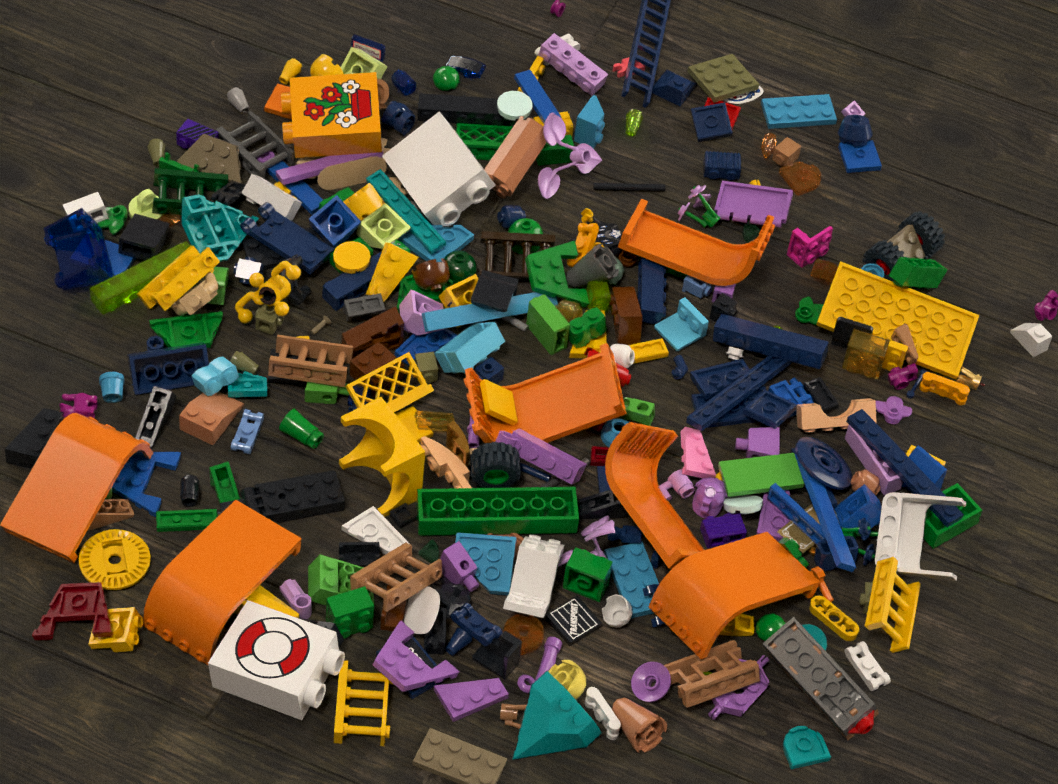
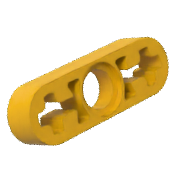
M815 596L811 599L809 610L815 617L845 641H853L857 638L859 632L857 623L825 597ZM836 615L839 621L833 622L829 619V616Z

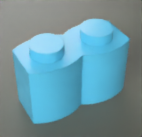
M224 357L214 359L208 366L199 368L192 374L195 387L207 396L217 393L223 386L233 383L239 377L236 366Z

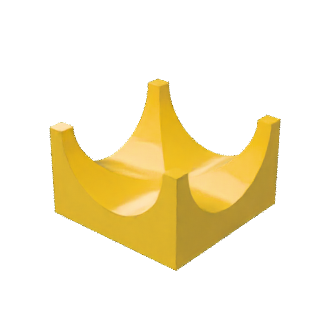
M380 397L341 416V423L345 427L359 425L366 428L365 435L357 447L345 457L339 459L341 468L344 470L353 466H366L378 470L388 479L391 485L390 495L387 501L378 508L383 517L388 516L389 511L404 503L408 505L414 503L417 500V489H422L425 450L383 398Z

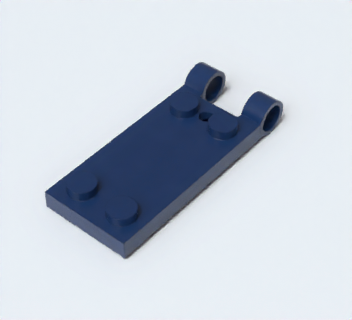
M265 202L258 208L261 217L267 219L260 227L249 217L240 224L245 234L252 236L285 259L292 258L296 254L300 255L303 263L298 267L310 275L330 258V253L334 252V248L275 211L272 204Z

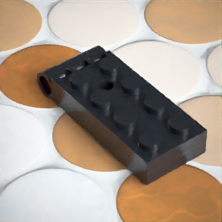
M335 470L255 484L254 487H246L240 492L246 506L275 523L345 510V499Z

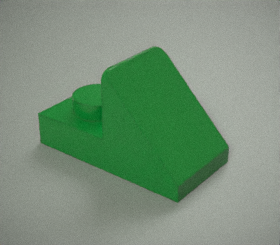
M229 461L209 467L210 485L215 488L219 504L240 499Z

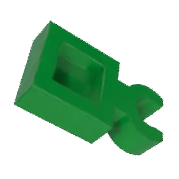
M782 538L779 541L805 568L809 565L805 558L802 557L801 552L798 550L800 546L794 539Z

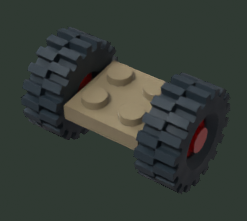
M922 211L914 212L901 222L898 227L900 229L896 235L888 241L880 240L864 253L862 261L865 263L864 265L876 264L882 267L885 274L884 278L893 282L894 279L889 274L899 257L919 259L932 257L945 244V240H943L945 234L941 233L943 229L938 227L939 223L934 221V217H928V213L922 214Z

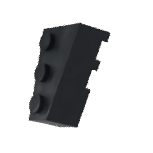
M43 408L5 448L6 463L32 469L52 433L63 420V412Z

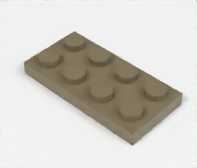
M432 728L428 730L413 760V766L458 784H497L507 764V758Z

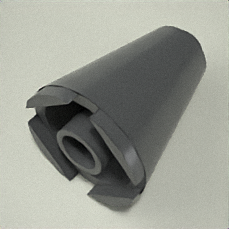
M602 244L594 246L567 272L566 280L568 284L577 288L618 276L619 268L617 270L615 268L617 260L607 246L602 247Z

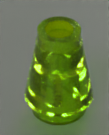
M631 109L626 114V134L628 136L636 135L643 120L641 111Z

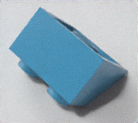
M595 95L590 98L577 116L574 137L575 142L588 144L593 149L596 144L601 143L603 139V134L601 133L605 126L603 121L604 112Z

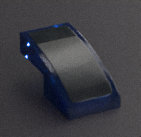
M451 55L445 65L455 68L457 72H462L464 78H480L486 68V65L480 61Z

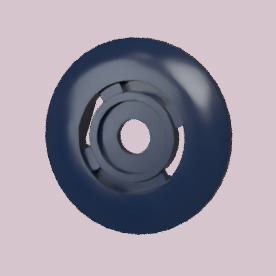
M803 437L798 440L795 445L796 455L802 466L812 477L820 483L837 490L847 489L851 485V470L836 450L813 437Z

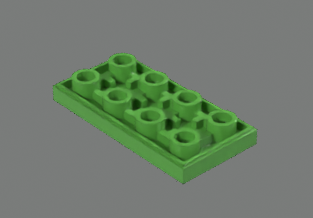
M794 453L720 461L718 464L728 497L769 492L770 486L774 483L783 490L803 488L804 486Z

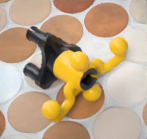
M296 254L292 258L280 262L272 270L271 277L264 279L260 273L251 274L249 278L250 284L259 289L256 292H248L235 304V310L238 313L240 322L247 324L253 318L252 312L249 309L243 308L251 299L257 305L275 306L274 311L278 316H285L289 312L288 304L281 302L283 299L286 298L293 305H300L304 302L305 298L311 294V289L307 285L299 288L296 279L301 275V270L298 266L303 263L300 255Z

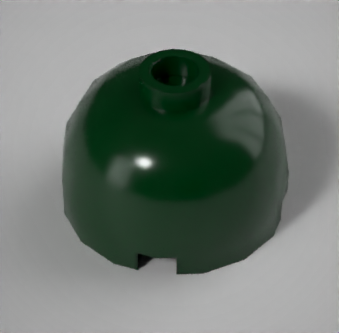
M457 250L448 253L444 257L449 266V278L453 281V285L477 274L476 261L469 253Z

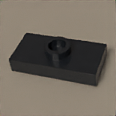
M821 377L804 383V389L812 396L813 402L820 405L824 413L838 409L839 403Z

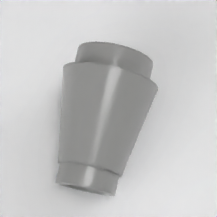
M235 87L227 93L228 101L241 114H245L250 110L243 90Z

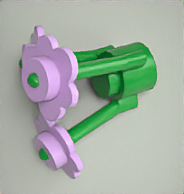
M706 185L694 186L691 194L688 196L690 199L698 195L693 207L697 208L703 205L706 208L707 212L702 215L704 220L686 211L690 204L688 202L686 206L682 205L678 209V214L680 215L678 221L685 214L699 222L704 228L707 225L711 228L721 219L707 202L711 195L700 193L705 189Z

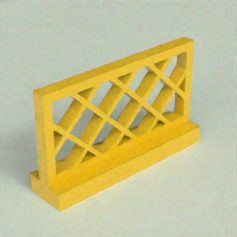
M410 352L345 386L357 408L363 406L365 401H374L366 397L367 389L369 388L377 391L375 400L379 398L380 393L389 395L387 405L394 413L434 391L431 384L427 385ZM407 359L410 365L409 371L400 368L401 360ZM386 368L395 370L393 379L384 376ZM399 372L407 374L406 383L397 381ZM374 376L380 379L378 387L369 385L370 377ZM411 376L416 377L421 385L418 387L409 385ZM383 380L392 383L390 391L381 389ZM396 384L405 387L403 395L394 393ZM360 385L364 387L362 396L355 393L353 386Z

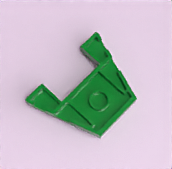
M575 241L529 254L525 261L532 291L553 298L555 296L561 297L566 302L572 303L574 301L580 303L582 307H587L589 299L586 289L568 288L562 259H576L578 257Z

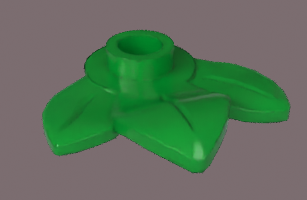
M117 205L113 208L105 207L108 219L95 223V229L109 227L112 235L118 233L123 228L128 214L126 207L123 205Z
M805 297L800 300L795 317L802 323L810 322L816 325L824 304H813L810 297Z

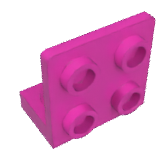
M829 226L812 238H809L799 228L794 229L791 234L787 256L801 268L807 264H812L815 259L824 256L828 252L833 228Z

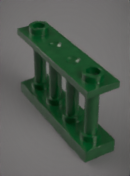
M155 168L153 186L159 187V198L153 199L152 213L182 215V199L185 197V189L196 190V195L202 196L203 190L214 191L215 193L228 184V174ZM167 187L178 188L177 199H166Z

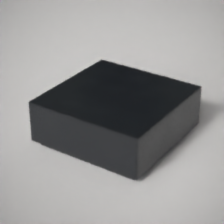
M407 503L389 511V516L400 529L417 520V515Z

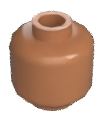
M864 469L857 471L853 475L851 484L854 492L864 484L875 495L880 491L879 477Z

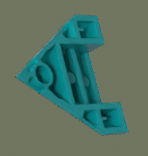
M202 195L184 197L182 199V226L191 246H194L199 253L209 247L220 262L227 261L247 235L242 231L240 224L249 216L242 214L243 211L216 201L213 203L208 201ZM255 216L249 217L252 218L255 222L259 219Z
M548 671L531 685L528 704L524 711L518 735L517 747L512 759L587 747L602 733L590 715Z

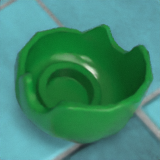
M442 66L435 71L433 82L436 88L441 91H448L457 88L460 78L455 68Z
M766 614L756 622L755 631L761 640L766 641L786 623L782 617L776 614Z

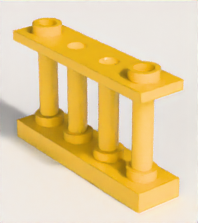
M190 246L141 289L137 295L148 309H151L158 303L163 311H166L220 261L209 247L199 253L194 246Z
M895 557L877 561L865 627L869 631L882 628L892 638L890 648L892 653L909 649L921 585L919 581L906 584L896 574L898 560ZM894 583L901 589L900 596L893 590ZM891 599L898 605L897 612L890 606ZM888 615L895 621L894 628L887 622Z
M344 661L338 679L334 743L342 744L343 736H347V734L381 736L380 746H384L385 738H389L390 726H386L389 684L393 685V683L382 673L354 672L352 669H348V661ZM351 680L385 682L384 691L351 689V687H347V682H351ZM350 698L383 700V709L349 707V705H345L346 699L350 700ZM344 717L382 718V726L348 725V723H344Z

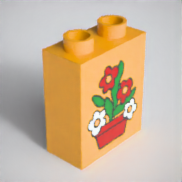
M376 72L290 78V92L281 93V105L283 115L292 114V122L282 123L284 144H294L295 158L382 152Z

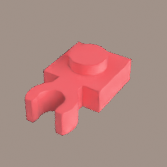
M629 57L623 59L621 64L613 65L612 71L618 70V78L625 75ZM635 60L634 67L645 71V65Z

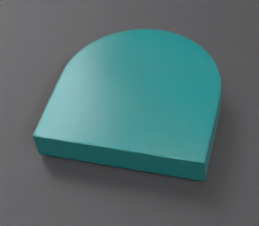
M796 726L786 734L783 741V751L791 769L830 761L831 755L822 735L818 731L815 732L807 726Z

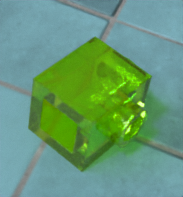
M589 281L586 289L589 299V310L597 307L599 310L607 311L611 299L607 282Z

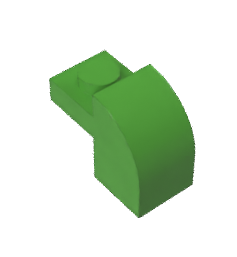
M214 267L213 274L218 283V294L208 302L209 304L224 305L230 268Z

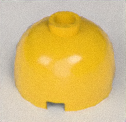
M321 54L312 63L310 68L311 76L341 75L344 73L338 64L334 65L331 62L333 59L326 54Z

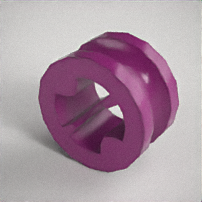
M555 0L551 6L550 13L560 17L565 10L566 4Z

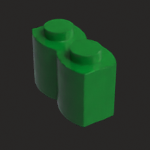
M596 307L586 311L582 317L571 320L569 322L568 340L575 348H580L587 345L591 339L603 335L607 330L605 315Z

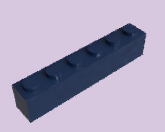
M725 314L720 315L714 325L713 341L817 369H821L828 352V341Z

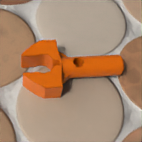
M819 566L812 568L810 572L820 581L818 587L823 597L832 602L833 597L824 581L826 576L824 571Z

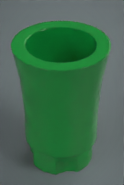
M296 409L289 411L279 426V431L293 437L311 449L317 448L324 437V434Z

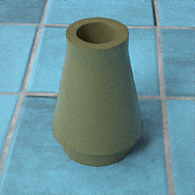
M152 139L149 141L147 148L153 165L159 167V159L161 157L164 158L165 143L161 139Z
M236 351L230 360L237 370L246 371L253 375L257 373L260 366L243 352Z

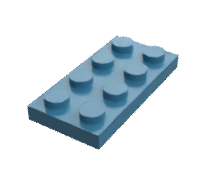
M829 94L765 98L761 100L768 129L831 125L837 122Z
M643 542L605 549V556L613 562L611 574L619 595H622L632 606L631 618L653 614L654 612L648 607L653 595L644 597L642 589L648 585L659 584Z

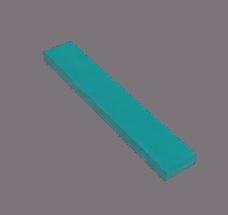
M381 169L366 178V182L373 185L383 201L411 227L410 231L431 255L446 246V241Z

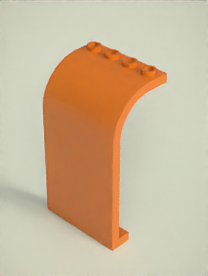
M641 199L622 233L618 248L706 283L728 286L745 279L751 272L756 260L760 261L774 231L775 225L772 223L775 217L767 215L758 237L746 244H731L646 211L648 201Z
M605 343L600 345L601 353L514 385L501 386L513 393L518 420L514 426L485 413L480 386L482 380L472 367L465 369L466 378H464V383L469 391L467 399L471 404L469 412L474 420V424H472L474 434L479 435L484 443H492L496 441L500 431L512 434L514 430L520 428L548 443L627 414L614 353L609 345Z
M79 413L68 415L52 433L0 526L6 533L75 563L78 557L75 552L125 463L137 451L143 452L145 457L150 459L153 455L150 444L142 439L133 438V436L126 432L117 431L108 424H101L92 417H86Z
M629 422L622 427V431L615 437L609 447L605 462L606 478L612 492L667 567L672 569L688 556L704 551V548L662 494L657 481V468L660 458L678 435L673 430Z
M235 500L162 571L147 598L144 608L143 626L161 636L165 641L176 645L180 650L194 656L198 661L208 665L209 660L215 653L219 635L229 617L290 554L296 556L300 552L302 538Z
M764 532L688 556L673 567L663 578L648 607L700 659L707 658L719 633L735 617L748 610L800 593L807 598H811L814 596L820 581L768 532Z

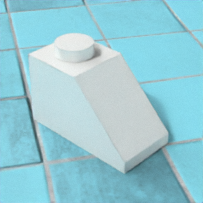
M1024 323L1010 331L1033 357L1047 351L1052 339V335L1038 323Z

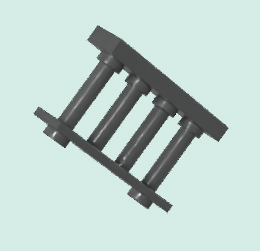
M252 111L248 112V123L231 132L226 131L222 126L216 129L219 132L220 140L238 146L240 164L250 175L254 174L265 179L266 169L284 159L291 166L294 165L295 152L292 147L284 144L262 122L260 117L256 116ZM250 129L257 133L242 142H238L235 137ZM261 139L268 143L252 153L245 149ZM273 149L278 153V155L264 163L256 159Z

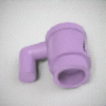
M682 469L672 473L668 481L659 485L662 494L668 501L672 498L667 491L671 487L683 499L688 498L695 491L693 483L687 475L682 474Z

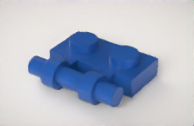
M792 378L789 381L791 385L784 380L769 386V392L796 405L814 403L812 396L806 393L804 385L798 382L796 378ZM797 410L794 411L788 418L797 415Z

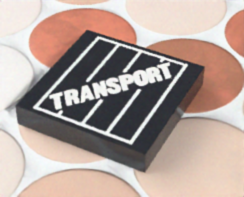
M578 595L545 614V619L569 646L602 627V622Z

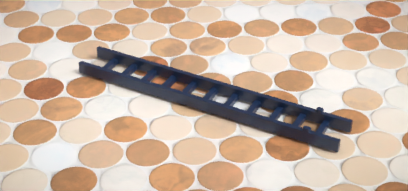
M661 0L641 1L621 96L625 97L627 95L630 85L645 92L642 106L644 108L650 103L671 0H664V2ZM650 1L662 7V14L647 7V2ZM645 13L659 19L660 24L657 25L645 19ZM643 24L658 31L657 37L643 31ZM640 36L655 43V48L652 49L640 43ZM639 48L653 55L652 62L638 55L637 49ZM635 60L650 67V72L647 73L634 67ZM632 73L647 79V86L631 79Z

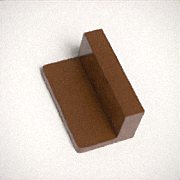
M387 585L386 591L390 590L392 587ZM407 599L387 612L384 611L383 605L380 630L394 631L400 621L403 622Z

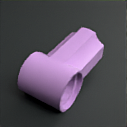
M288 579L284 581L280 586V592L291 608L299 613V618L308 619L312 614L311 597L303 592L296 580Z

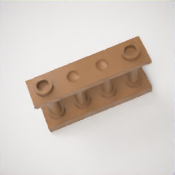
M277 335L276 353H279V356H270L268 376L345 387L347 367H343L344 363L350 364L353 346ZM287 354L296 355L298 359L286 358ZM306 357L316 358L317 362L305 361ZM325 360L335 361L336 365L324 364Z
M405 542L351 575V590L365 586L368 591L384 598V611L387 612L442 577V560L438 559L427 565L412 557V545ZM409 564L420 571L413 573L403 567ZM397 573L405 577L406 580L400 582L390 577V575ZM382 581L393 588L386 591L375 584Z

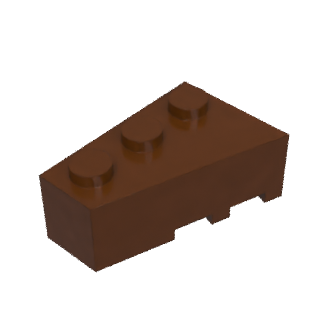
M612 287V294L608 296V303L611 306L617 344L632 345L640 343L642 313L635 288Z
M395 306L342 333L341 344L353 346L352 359L377 342H380L389 351L397 349L403 344L404 321Z

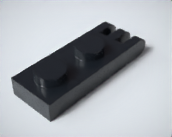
M232 180L213 193L211 200H218V202L229 206L244 195L242 191L245 184Z

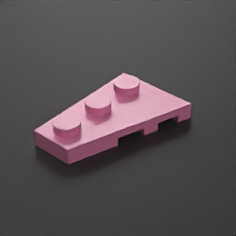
M684 427L681 430V448L684 450V454L681 456L684 463L682 474L699 478H715L716 473L700 430Z

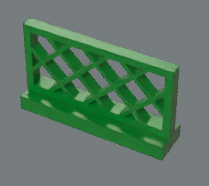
M457 123L456 133L476 159L491 160L513 126ZM475 135V136H477L478 138L473 139V138L470 137V136ZM493 136L496 139L491 140L488 137Z

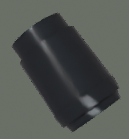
M185 475L180 481L181 504L186 507H193L198 501L200 483L199 479L194 475Z

